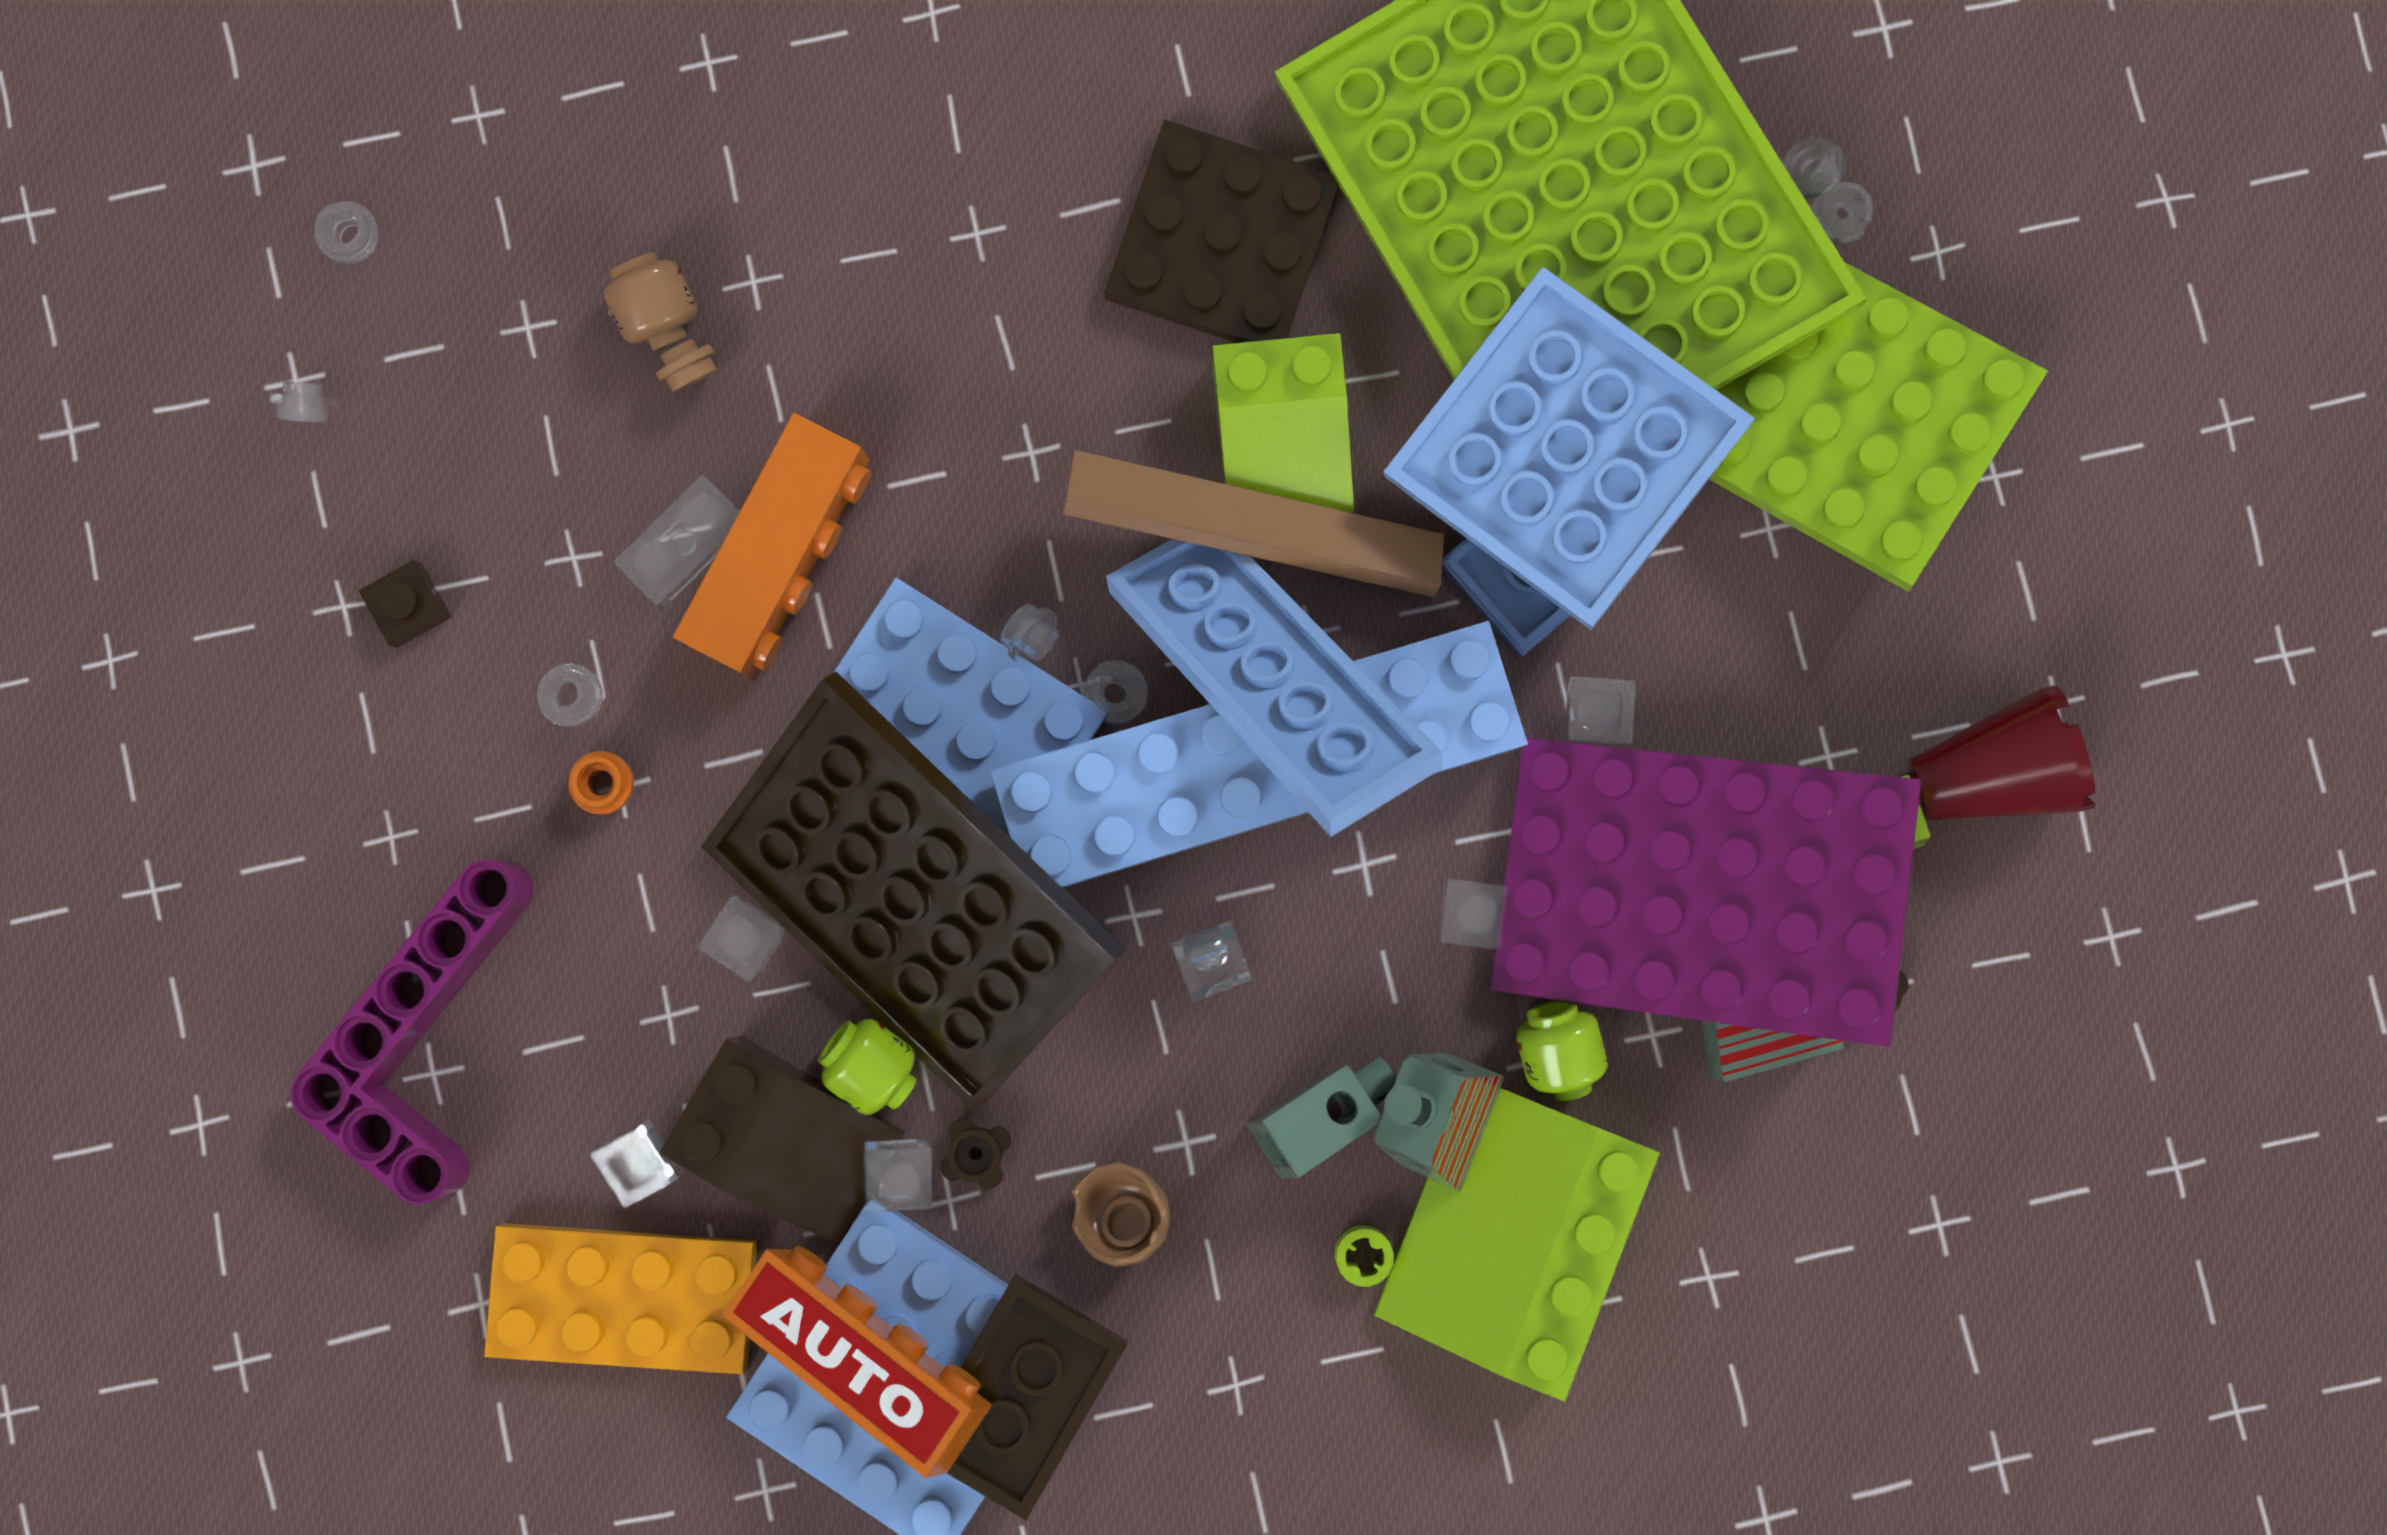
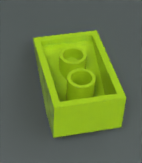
M1340 333L1213 345L1212 366L1224 484L1354 513L1347 393Z

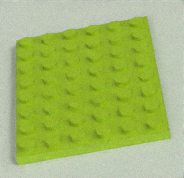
M1395 0L1275 71L1277 83L1331 174L1334 175L1341 191L1453 380L1457 378L1542 267L1549 270L1715 390L1863 307L1867 300V297L1680 0Z

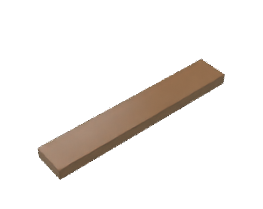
M1074 451L1062 512L1064 515L1430 597H1435L1441 586L1444 534L1092 453Z

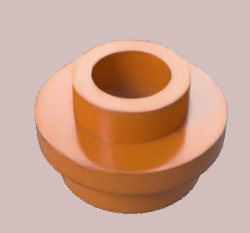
M595 751L584 755L574 764L569 775L568 787L572 799L581 809L593 814L606 815L618 811L628 802L634 788V777L631 768L620 756L606 751ZM608 772L612 777V788L608 793L599 795L593 787L594 779L599 773Z

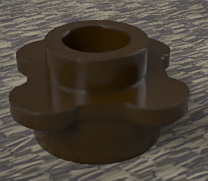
M960 1118L954 1121L948 1131L952 1139L948 1149V1156L940 1164L943 1176L949 1181H957L961 1178L965 1181L978 1182L983 1189L995 1188L1003 1179L1000 1164L1003 1152L1011 1145L1009 1132L1002 1126H995L992 1129L974 1126L973 1122L968 1118ZM974 1147L982 1151V1156L978 1160H974L970 1156V1150Z

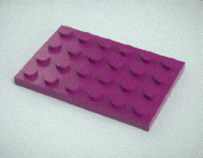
M1526 738L1528 745L1522 747L1491 991L1891 1047L1921 779Z

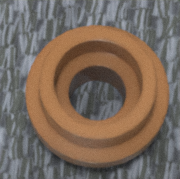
M694 339L687 340L660 355L665 366L656 371L655 375L659 382L666 380L672 392L676 393L717 371L711 359L715 351L711 344L698 348Z

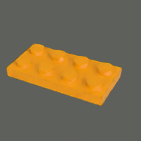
M500 1224L495 1228L484 1357L743 1374L748 1370L750 1338L721 1315L756 1265L758 1240Z

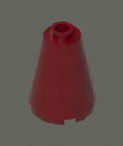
M2055 685L2041 688L1908 759L1910 772L1899 775V777L1909 775L1910 778L1921 779L1919 805L1926 820L2075 813L2095 807V803L2088 797L2089 795L2096 794L2085 743L2078 724L2070 726L2067 722L2062 723L2057 710L2070 705L2063 692Z

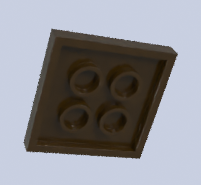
M1164 119L1104 291L1105 300L1235 343L1288 338L1339 189L1338 182L1333 174Z

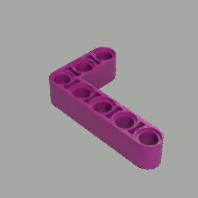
M482 859L466 867L304 1065L291 1085L290 1099L298 1115L400 1199L410 1204L423 1205L454 1195L464 1186L468 1179L470 1165L467 1155L460 1146L384 1084L528 907L533 897L534 886L532 879L523 867L514 862ZM499 872L506 881L507 890L503 901L493 906L486 898L485 884L489 877ZM456 922L464 930L466 939L462 951L458 955L453 956L446 949L444 939L448 928ZM413 973L419 976L424 986L423 998L415 1007L406 1000L404 994V984ZM371 1024L378 1028L383 1039L382 1048L375 1057L366 1051L363 1043L364 1033ZM329 1075L337 1080L341 1089L340 1100L335 1107L330 1106L325 1101L322 1093L323 1084ZM378 1115L387 1121L391 1130L390 1140L385 1148L379 1146L373 1140L371 1134L372 1123ZM425 1156L433 1158L440 1167L441 1177L436 1188L428 1186L422 1180L420 1166Z

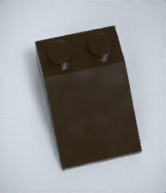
M738 1036L725 1040L659 1154L711 1185L840 1245L906 1131L875 1113L872 1115L859 1113L827 1090L819 1080L744 1036Z

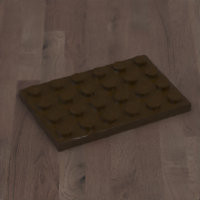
M837 671L820 681L701 846L891 1032L913 1048L914 1054L974 1112L998 1090L1126 950L1123 945Z

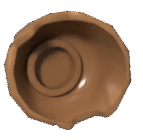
M1114 1162L1095 1166L1076 1183L1072 1191L1075 1199V1213L1071 1226L1079 1242L1084 1244L1085 1250L1093 1259L1114 1267L1144 1263L1165 1241L1170 1225L1169 1202L1166 1194L1151 1174L1122 1162Z

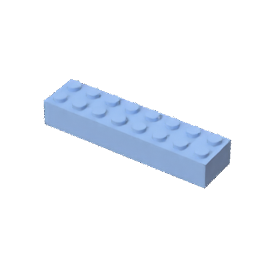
M1489 621L1353 661L1442 751V769L1434 774L1528 745ZM1211 704L990 770L1010 838L1062 888L1308 813Z

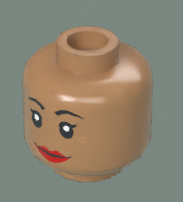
M650 252L609 270L612 281L605 286L603 298L622 338L626 342L639 344L648 341L653 352L688 337L683 326L694 319L698 308L676 262L669 259L658 260L656 253Z

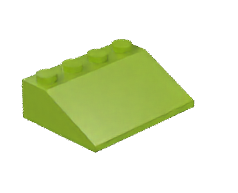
M1500 1088L1461 1191L1426 1177L1394 1259L1393 1267L1387 1277L1373 1313L1374 1316L1502 1377L1565 1402L1660 1152Z

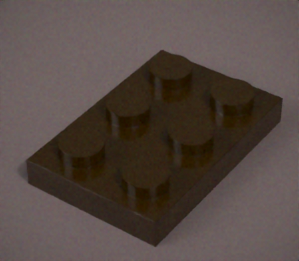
M1015 1274L961 1366L963 1370L980 1383L981 1387L977 1393L991 1403L992 1407L947 1474L1026 1521L1125 1350L1128 1340Z

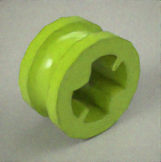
M1358 1224L1346 1229L1339 1236L1335 1245L1334 1258L1339 1272L1348 1282L1356 1286L1371 1287L1381 1283L1389 1275L1393 1267L1394 1252L1387 1237L1379 1229L1371 1225ZM1361 1238H1367L1371 1248L1382 1250L1380 1262L1373 1259L1372 1264L1375 1268L1366 1273L1360 1272L1356 1262H1346L1347 1250L1356 1251L1353 1242Z

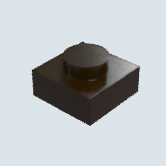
M416 560L406 563L359 590L387 644L395 648L404 645L452 617L423 564Z

